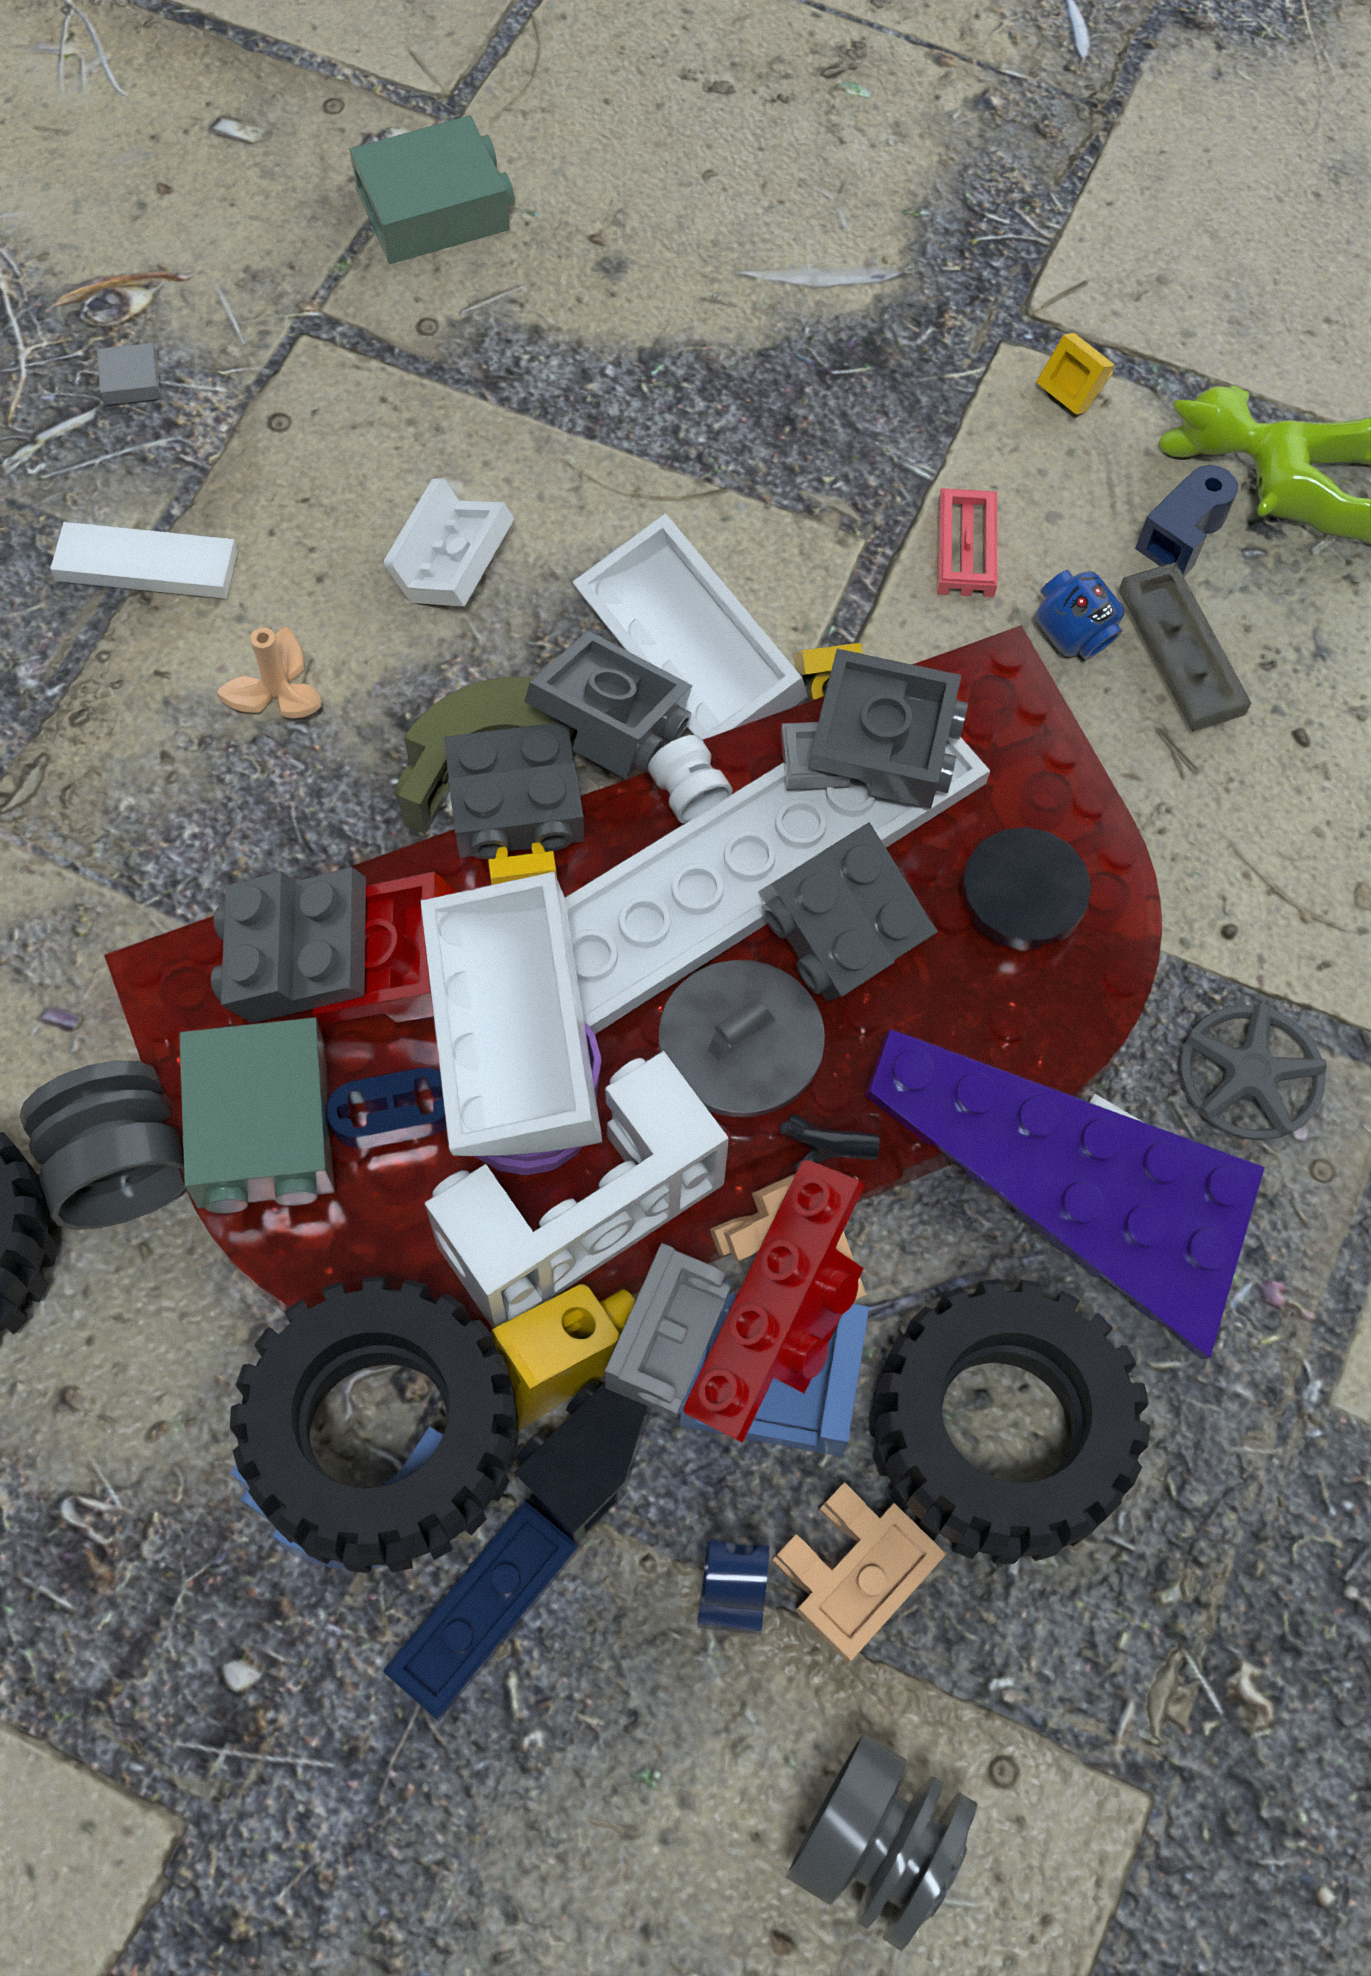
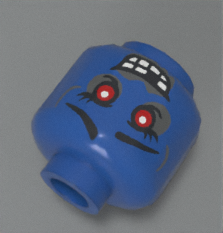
M1065 570L1052 578L1040 590L1045 599L1038 607L1036 621L1063 655L1074 657L1081 654L1084 660L1090 659L1108 647L1123 632L1119 624L1124 616V608L1102 578L1095 572L1086 571L1073 576L1069 570Z

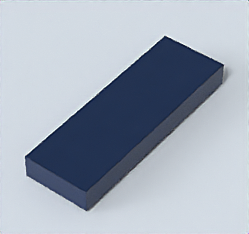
M524 1501L383 1670L384 1674L439 1722L578 1553L579 1546Z

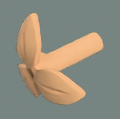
M284 626L276 634L266 627L254 630L250 640L262 678L260 680L241 676L228 681L217 691V696L221 702L240 712L260 713L269 705L272 698H277L282 717L302 718L316 712L321 707L322 701L317 690L309 684L288 683L298 677L304 670V655L300 643L291 629Z

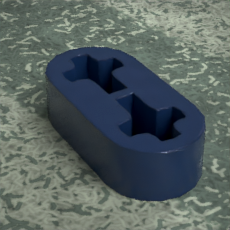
M416 1068L355 1080L341 1085L332 1093L327 1103V1117L334 1136L345 1146L353 1149H364L431 1136L447 1128L441 1072L432 1068ZM423 1089H430L433 1098L438 1099L433 1102L434 1112L429 1114H421L418 1106L413 1105L418 1100L417 1092ZM364 1102L365 1108L371 1113L366 1115L365 1126L354 1128L350 1118L345 1117L351 1115L352 1104Z

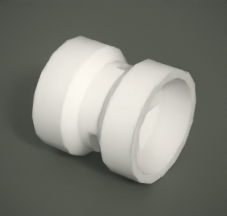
M688 735L671 741L662 747L648 764V772L660 789L669 792V806L676 818L684 824L732 795L733 790L725 775L720 770L712 768L710 765V751L703 740L695 735Z

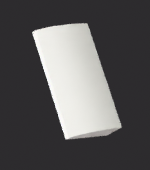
M666 513L572 582L584 600L625 650L693 685L685 707L686 710L691 712L687 728L692 735L699 736L710 752L723 748L755 732L808 697L801 675Z
M555 873L541 874L421 900L449 1150L451 1153L462 1156L515 1155L602 1143L566 901Z

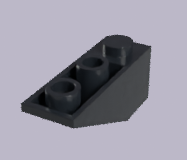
M592 1380L570 1401L566 1411L571 1416L552 1435L546 1429L541 1430L518 1453L516 1461L520 1466L513 1472L517 1487L560 1531L578 1544L626 1495L652 1408L606 1389L605 1382L600 1385L596 1380Z

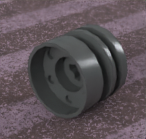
M119 1060L87 1065L47 1082L37 1088L23 1102L20 1119L24 1131L30 1137L29 1148L31 1154L39 1164H43L39 1180L50 1215L58 1226L80 1230L99 1229L125 1223L152 1213L170 1203L186 1189L183 1145L175 1128L168 1126L172 1113L163 1096L164 1089L160 1078L153 1066L140 1061Z
M863 1733L843 1764L790 1865L786 1878L830 1906L840 1897L853 1878L865 1885L857 1911L856 1922L868 1930L887 1900L891 1901L895 1906L886 1925L883 1939L900 1951H903L917 1930L930 1917L932 1918L949 1892L967 1852V1836L978 1803L961 1793H957L938 1821L932 1817V1814L940 1797L944 1782L932 1776L920 1787L910 1802L901 1798L897 1794L905 1773L907 1760Z

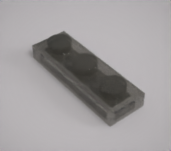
M1170 563L1123 577L1119 593L1191 731L1194 732L1245 716L1252 702L1177 563Z

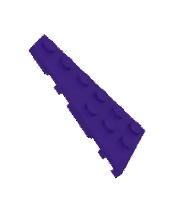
M890 1029L885 1034L865 1096L927 1145L933 1144L965 1169L964 1174L982 1188L988 1187L1015 1209L1014 1213L1094 1276H1101L1134 1302L1133 1306L1152 1321L1157 1320L1183 1340L1182 1344L1200 1359L1210 1358L1265 1167Z

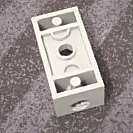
M664 1051L647 1062L643 1058H638L627 1063L612 1076L610 1085L605 1088L606 1104L612 1111V1120L607 1122V1137L625 1162L609 1171L599 1182L600 1189L579 1203H576L574 1199H568L549 1210L539 1222L541 1227L533 1232L486 1164L471 1174L463 1170L449 1176L434 1189L432 1193L433 1198L425 1202L438 1249L493 1329L552 1299L724 1185L729 1137Z

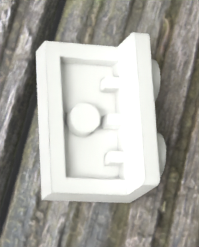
M433 478L385 557L384 567L410 603L465 607L515 518L504 502L459 501L445 479Z

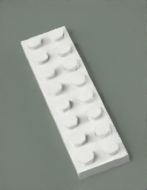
M961 737L960 740L948 738L945 753L957 756L949 792L936 791L932 807L926 808L869 795L871 782L851 778L850 786L787 790L784 763L780 764L565 897L584 1021L596 1034L768 924L762 912V905L765 902L758 891L856 829L870 822L886 848L985 785L990 770Z

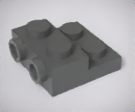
M587 630L530 681L524 702L546 713L552 720L578 730L572 750L590 759L600 768L614 772L626 779L636 768L648 773L650 760L664 747L665 740L671 742L682 737L691 718V712L686 710L685 707L693 685Z
M837 648L808 768L871 782L869 795L931 808L935 792L948 793L957 756L946 754L945 749L948 738L960 740L968 702L956 700L962 675Z
M558 722L444 737L459 858L474 856L480 859L496 858V851L499 847H506L507 851L531 849L532 843L537 842L544 847L545 851L560 850L571 843L585 842L583 812L568 725Z
M870 822L758 891L765 902L762 905V912L766 922L777 936L788 939L799 957L796 966L802 980L815 994L821 993L826 1002L844 996L893 964L895 959L937 933L931 920Z
M353 867L299 881H295L282 871L226 885L225 905L218 907L214 912V927L218 937L223 941V963L215 966L211 973L212 989L221 1005L248 1022L255 1023L364 997L366 877Z

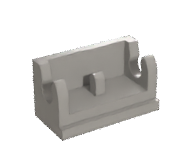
M661 1243L606 1367V1389L677 1418L730 1294L731 1287L723 1283L726 1274L707 1263L677 1252L673 1247Z

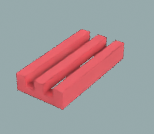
M941 488L938 500L937 594L949 595L950 588L960 589V596H972L973 590H983V597H995L997 589V491ZM952 503L961 504L960 572H952ZM974 505H983V574L973 573Z

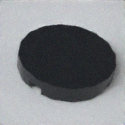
M1022 827L1001 830L981 841L968 858L960 891L963 904L964 902L966 903V907L971 913L970 919L979 932L999 945L1027 951L1041 949L1043 944H1050L1058 940V943L1072 934L1087 910L1091 883L1086 864L1070 844L1051 832Z

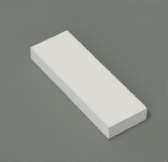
M63 522L50 570L55 581L227 599L238 550L235 539Z

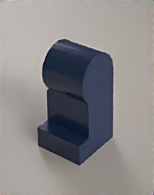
M1205 465L1195 469L1146 517L1135 549L1179 580H1182L1195 566L1207 537L1206 534L1215 533L1225 523L1238 493V483L1235 477L1228 470L1220 466Z
M719 1539L707 1541L698 1628L761 1635L770 1545H740L724 1542Z

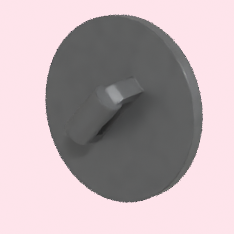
M731 960L700 969L675 989L666 1003L661 1016L659 1050L660 1053L662 1051L666 1053L708 1111L730 1117H755L787 1106L808 1088L822 1060L825 1037L824 1025L812 996L791 975L765 963L749 960Z

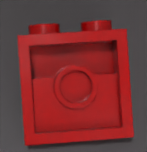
M435 872L366 885L364 997L314 1008L312 1015L325 1024L378 1014H385L397 1023L434 1016L421 900L458 892Z

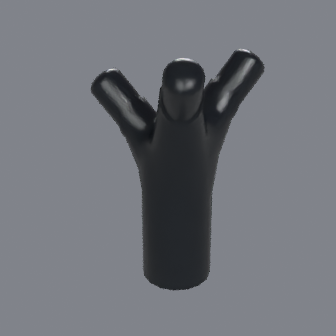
M797 1114L791 1115L788 1122H783L780 1126L781 1134L811 1147V1150L793 1166L795 1172H797L804 1160H810L815 1163L836 1157L877 1160L879 1153V1135L877 1133L823 1128L804 1120Z

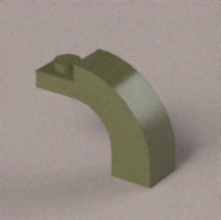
M502 677L468 685L445 696L418 718L404 737L409 765L403 770L395 792L396 798L399 799L404 826L426 834L450 792L444 737L558 723L552 720L546 713L524 702L529 683L534 679L533 677ZM568 726L571 749H573L578 730ZM572 750V755H573V760H574V758H575L577 752H575V751Z

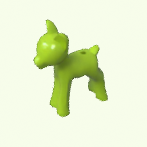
M1235 385L1209 388L1195 398L1194 401L1179 399L1174 401V410L1184 421L1181 427L1168 431L1161 437L1159 448L1163 452L1173 457L1245 452L1255 461L1257 492L1260 501L1257 507L1258 516L1261 517L1269 514L1274 517L1308 524L1323 534L1356 539L1371 544V498H1357L1344 493L1330 478L1310 465L1337 462L1371 465V417L1339 422L1286 420L1274 423H1256L1250 415L1248 407L1249 392L1243 391L1242 388Z

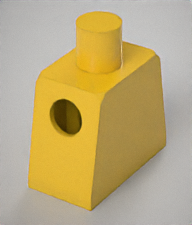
M579 1284L491 1330L495 1348L499 1355H503L510 1375L518 1415L516 1420L517 1432L576 1395L592 1380L597 1381L605 1376L606 1367L636 1302L628 1291L622 1289L599 1302L588 1286Z

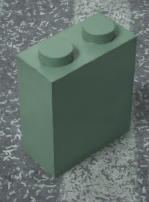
M471 115L349 149L357 193L389 264L510 230L508 206L515 204L511 181L506 172L498 173L496 169L497 159L489 135H480Z
M316 1017L179 1032L185 1187L198 1208L206 1207V1210L214 1213H234L247 1208L248 1202L275 1200L282 1205H303L315 1201L318 1194L335 1193L331 1129L327 1117L329 1098L325 1042Z

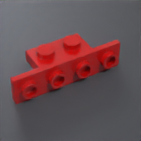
M804 1160L800 1164L685 1402L683 1411L686 1415L743 1443L773 1379L805 1394L811 1379L817 1376L825 1365L829 1350L828 1343L842 1314L851 1308L858 1293V1280L864 1268L835 1248L865 1187L864 1183L810 1160Z

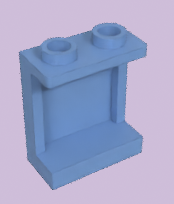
M730 1293L682 1405L681 1427L726 1435L686 1415L683 1407L735 1301L733 1293ZM853 1304L846 1313L842 1314L828 1343L829 1350L825 1365L820 1373L811 1379L805 1394L775 1379L772 1380L745 1439L839 1457L843 1456L849 1439L869 1311L868 1306Z

